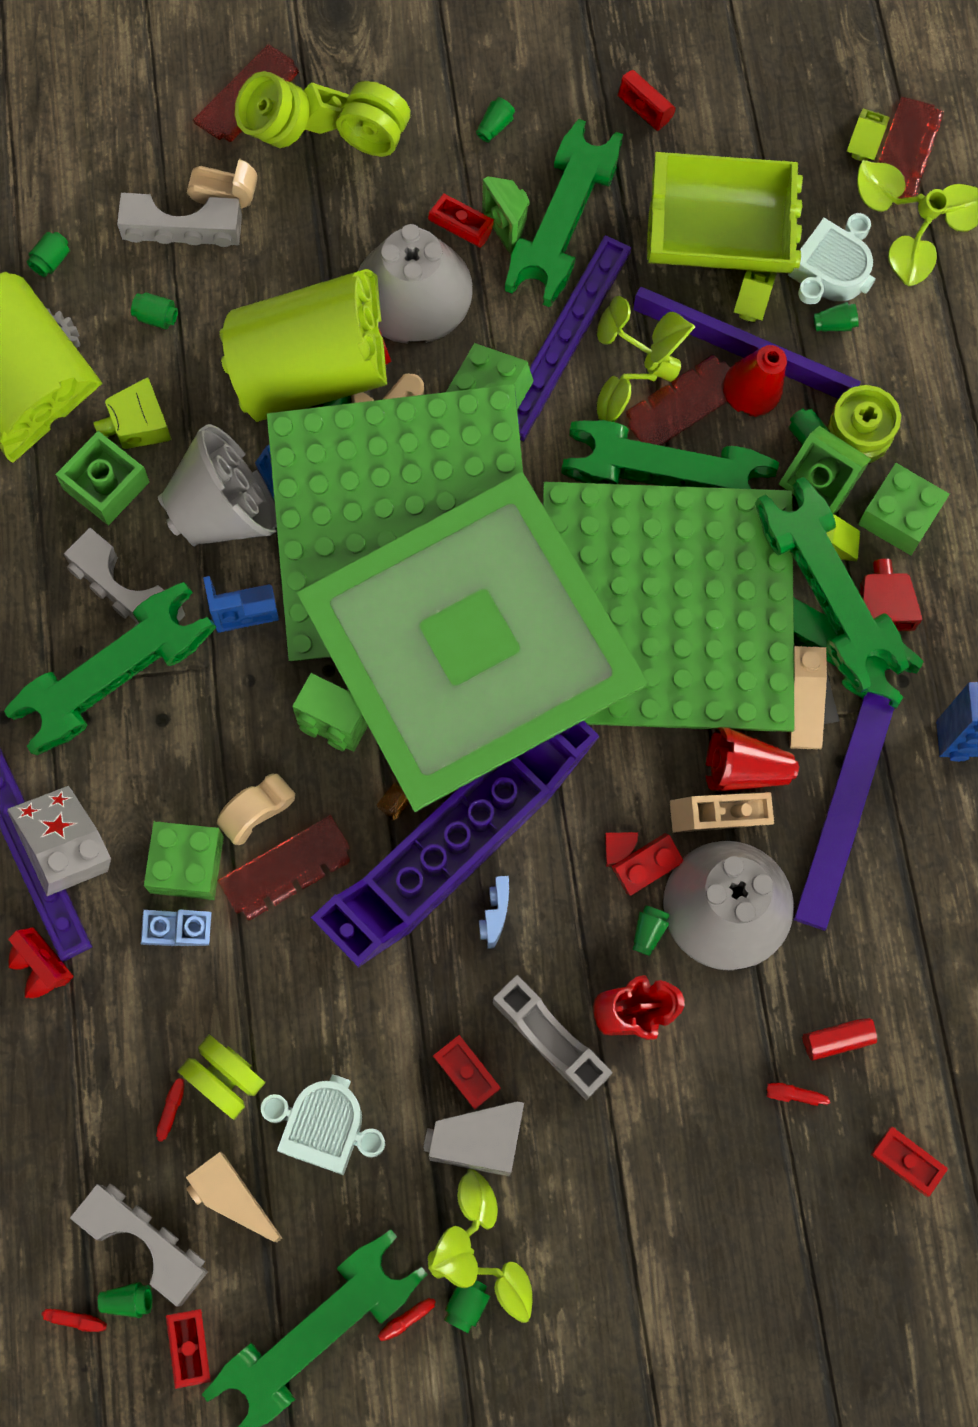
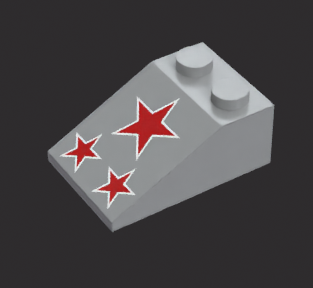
M69 786L7 810L46 896L108 872L111 857L97 828Z

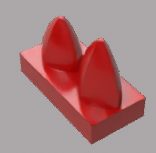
M34 927L16 930L8 939L13 945L9 953V968L18 970L30 966L33 969L26 982L25 998L43 996L54 988L65 986L74 977Z

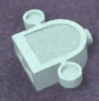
M861 213L851 215L845 230L823 218L800 249V267L794 268L792 273H788L789 277L801 283L798 296L802 302L816 304L820 301L821 297L832 301H847L855 298L861 292L866 294L870 290L876 278L870 275L873 267L872 253L862 241L868 235L871 227V221L866 215Z
M332 1074L330 1081L316 1082L305 1088L297 1097L293 1108L289 1107L288 1102L282 1096L276 1094L267 1096L261 1104L262 1116L271 1123L288 1121L277 1149L278 1152L341 1175L345 1173L354 1145L358 1146L359 1151L364 1156L373 1158L383 1152L385 1139L382 1133L376 1129H366L362 1133L359 1132L362 1124V1111L356 1097L348 1089L351 1081Z

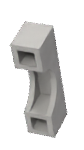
M121 193L117 225L122 240L135 243L157 241L161 244L178 242L189 245L216 244L221 247H228L230 245H239L242 211L240 201L237 198L209 197L206 204L199 211L187 216H171L157 208L151 194Z
M91 528L64 553L69 563L67 569L77 579L81 580L83 577L91 583L90 589L101 599L108 597L114 603L112 607L119 615L125 619L130 616L137 622L134 626L139 624L133 615L134 609L150 596L164 591L159 585L142 591L129 590L120 586L114 580V567L118 559L114 548ZM182 606L178 610V622L185 616Z
M518 975L493 998V1005L585 1100L612 1075L613 1072L588 1047L574 1038L546 1008L541 998Z
M97 1184L70 1219L96 1240L103 1241L118 1233H131L142 1239L150 1249L153 1258V1274L150 1285L176 1307L182 1306L208 1273L202 1267L205 1260L191 1249H188L186 1253L175 1245L179 1239L166 1228L162 1227L160 1231L154 1228L149 1223L152 1217L142 1208L136 1205L132 1210L123 1202L126 1196L115 1186L109 1184L106 1188L103 1185Z

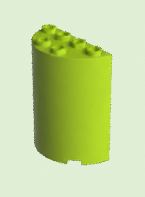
M656 152L652 176V199L650 201L648 219V263L792 273L794 268L800 267L801 250H796V243H800L802 225L797 224V218H800L802 211V200L797 199V193H801L803 180L802 175H798V162Z
M363 269L236 308L228 313L224 326L220 329V338L224 351L221 362L224 371L229 374L233 388L239 398V406L244 413H248L256 422L267 419V413L305 409L387 385L383 337L378 328V322H381L378 278L373 271Z
M2 272L0 273V449L6 458L14 463L51 430L50 425L54 420L66 417L103 383L24 278L16 274Z

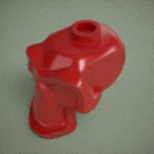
M645 975L636 976L628 982L626 987L608 990L596 996L593 1005L595 1022L600 1032L604 1035L636 1034L645 1040L657 1039L659 1034V1024L663 1026L669 1025L682 1013L684 997L676 986L666 981L658 980L651 986L649 979Z

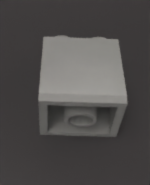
M517 1101L438 1120L435 1122L434 1129L427 1128L424 1151L429 1152L430 1161L510 1177L524 1103Z

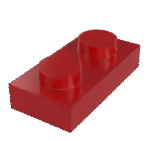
M664 833L611 867L626 894L631 896L678 867L684 860L671 836Z
M460 1035L433 1055V1058L474 1110L501 1090V1087Z
M892 1126L888 1128L870 1154L926 1197H930L948 1170L946 1166Z

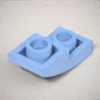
M509 876L495 877V886L489 887L491 906H497V909L485 910V920H479L481 940H487L488 949L496 946L504 927L509 899Z
M144 910L140 944L209 946L211 912Z

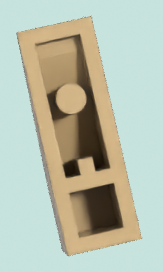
M794 646L795 731L789 732V748L822 749L827 683L826 647Z
M771 792L691 796L670 800L673 833L774 824Z
M219 1152L186 1177L191 1184L186 1189L197 1205L203 1202L206 1207L273 1242H278L282 1239L223 1153Z

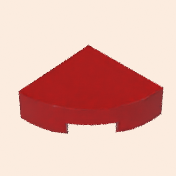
M638 832L605 834L606 867L613 866L633 852L638 840Z

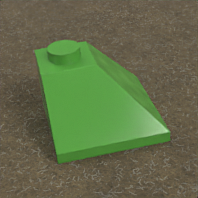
M488 176L483 179L482 212L484 215L494 219L493 229L511 256L518 239L522 237L530 202L526 192L523 189L519 190L513 180Z

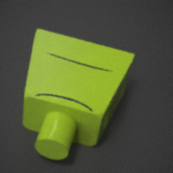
M145 378L107 398L105 403L110 416L93 422L96 432L99 431L106 437L117 434L124 449L172 440L149 378Z

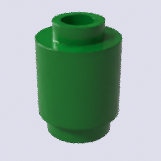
M45 232L29 252V259L26 261L27 265L42 277H46L49 273L52 274L70 252L67 246L68 241L58 232Z
M147 292L144 294L137 293L131 305V316L136 317L139 322L166 330L170 325L175 324L178 308L175 307L173 300Z
M804 408L800 409L790 418L791 424L788 429L802 446L809 434L819 426L831 432L813 409L807 411Z
M477 1280L468 1288L456 1286L445 1308L447 1314L444 1321L469 1333L472 1326L476 1327L491 1297L485 1293L488 1286Z

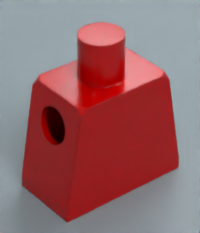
M890 559L875 560L873 562L874 574L865 575L859 587V593L872 617L875 618L885 613L891 618L898 631H915L922 621V615L910 575L907 573L893 574L892 560Z

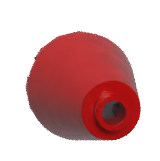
M766 345L739 360L729 368L723 383V391L726 400L733 409L756 417L769 413L777 406L783 393L787 365L784 351L777 346Z
M719 727L718 729L721 733L714 732L706 757V766H711V776L706 775V782L708 788L712 791L720 792L789 785L792 779H796L798 775L799 763L790 752L726 727Z

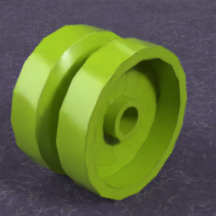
M267 71L255 73L247 79L240 89L235 103V118L238 127L245 134L278 148L290 146L297 141L304 132L309 119L310 103L304 90Z
M371 81L358 82L351 89L347 98V104L336 121L337 130L346 142L359 151L373 156H388L395 151L400 140V134L406 128L410 119V108L407 102L389 87Z
M870 385L856 386L841 395L830 416L827 428L831 431L830 433L871 459L869 463H872L883 457L891 446L900 428L901 412L895 399L883 389Z
M209 1034L198 1046V1051L211 1065L206 1069L196 1059L188 1058L177 1072L230 1118L235 1120L245 1108V1104L232 1089L237 1085L248 1096H255L265 1082L250 1069L251 1065L229 1046L225 1048Z

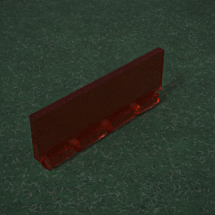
M268 44L193 119L194 124L218 140L224 137L228 142H232L242 132L235 118V103L239 91L246 80L255 73L267 71L283 78L285 81L291 82L299 74V70L294 66V60Z
M901 97L878 162L896 167L904 176L905 190L898 197L899 199L915 197L921 183L920 179L923 177L929 160L928 156L931 154L944 116L942 110L934 108L935 105L906 97Z
M711 355L695 366L697 373L690 369L671 381L676 391L675 393L671 386L667 384L648 396L647 399L652 408H650L645 400H642L628 409L626 415L630 420L628 423L629 428L640 442L661 446L728 402L723 391V383L730 367L725 361L720 363L716 356Z
M329 815L217 881L236 914L243 911L248 921L269 910L263 901L267 896H269L275 906L297 893L292 885L293 881L297 880L301 888L305 889L325 877L320 867L322 864L325 863L332 873L351 862L345 852L350 849V846L332 816Z

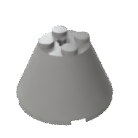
M414 224L405 225L402 229L392 233L369 253L359 267L358 271L368 269L377 275L381 322H378V328L383 337L392 341L408 344V341L426 340L427 343L440 339L452 332L463 321L472 301V278L464 260L457 252L432 233L418 228Z
M211 424L199 429L164 492L158 495L161 506L169 516V519H167L168 527L176 536L182 534L192 546L272 535L276 532L275 528H277L275 502L258 470L252 472L244 462L242 457L246 453L227 433Z
M735 841L708 843L684 856V861L674 868L669 876L663 898L664 912L670 914L667 920L670 923L668 929L678 946L697 962L720 970H735L755 966L773 955L785 941L794 915L792 890L778 864L763 851L751 845Z

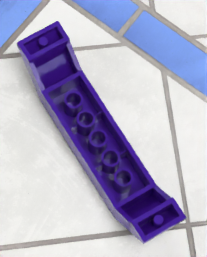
M582 721L460 787L362 880L340 894H335L311 919L357 967H360L414 930L552 797L597 741L599 735L585 721Z

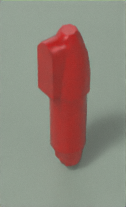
M177 1078L167 1094L166 1103L157 1126L156 1137L160 1142L166 1140L172 1128L178 1107L181 1105L184 1094V1079Z
M785 1083L767 1084L766 1097L788 1103L794 1100L818 1106V1104H830L828 1096L819 1092L794 1087V1085Z
M429 1297L420 1301L399 1317L396 1316L389 1321L378 1334L380 1341L389 1340L406 1331V1328L427 1315L435 1307V1299H430Z
M45 1309L41 1313V1316L46 1321L78 1328L81 1331L101 1332L106 1331L107 1323L101 1319L84 1313L77 1314L59 1309Z

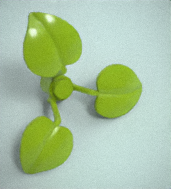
M863 161L860 164L857 175L858 191L861 199L869 208L884 212L890 208L892 202L897 205L919 202L918 212L925 220L915 239L910 236H901L892 243L888 252L890 266L900 280L908 286L917 285L929 276L937 260V252L933 243L920 241L926 228L932 220L941 214H945V221L952 229L961 232L974 229L978 225V188L964 184H953L944 190L934 189L926 196L919 194L915 197L899 199L898 197L905 190V180L902 173L896 167L886 163Z
M615 296L611 300L610 306L606 308L600 318L597 328L598 340L602 344L608 345L615 340L618 334L647 353L644 366L649 374H623L620 379L616 376L610 377L602 387L598 397L597 414L599 420L615 422L622 414L631 396V383L628 380L649 379L656 381L657 377L669 382L675 380L681 369V361L670 355L692 332L695 325L678 313L669 312L665 314L653 331V344L651 349H649L622 330L630 318L631 309L629 302L625 298Z
M470 1168L459 1182L457 1197L462 1213L468 1220L473 1221L472 1225L466 1231L459 1226L448 1228L441 1236L435 1250L431 1251L428 1255V1269L434 1277L438 1279L445 1277L460 1288L471 1287L475 1283L477 1275L496 1276L498 1279L495 1282L494 1290L501 1306L516 1320L522 1323L529 1322L532 1312V1288L524 1269L515 1262L505 1263L502 1271L499 1268H478L477 1261L473 1255L474 1250L471 1248L469 1236L476 1232L480 1225L485 1229L492 1228L497 1219L498 1208L496 1197L489 1183L480 1173Z

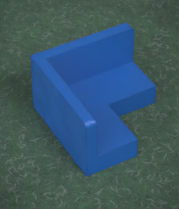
M210 576L203 577L209 610L218 633L279 620L272 585L268 584L216 595Z

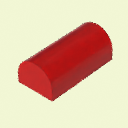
M631 70L623 75L618 96L655 130L659 131L671 120L676 107L635 70Z
M445 193L432 207L428 215L430 222L479 248L488 240L494 225V219Z
M861 1018L803 1034L802 1039L808 1057L811 1061L876 1044L877 1034L873 1019Z
M201 1309L166 1315L175 1389L211 1382Z

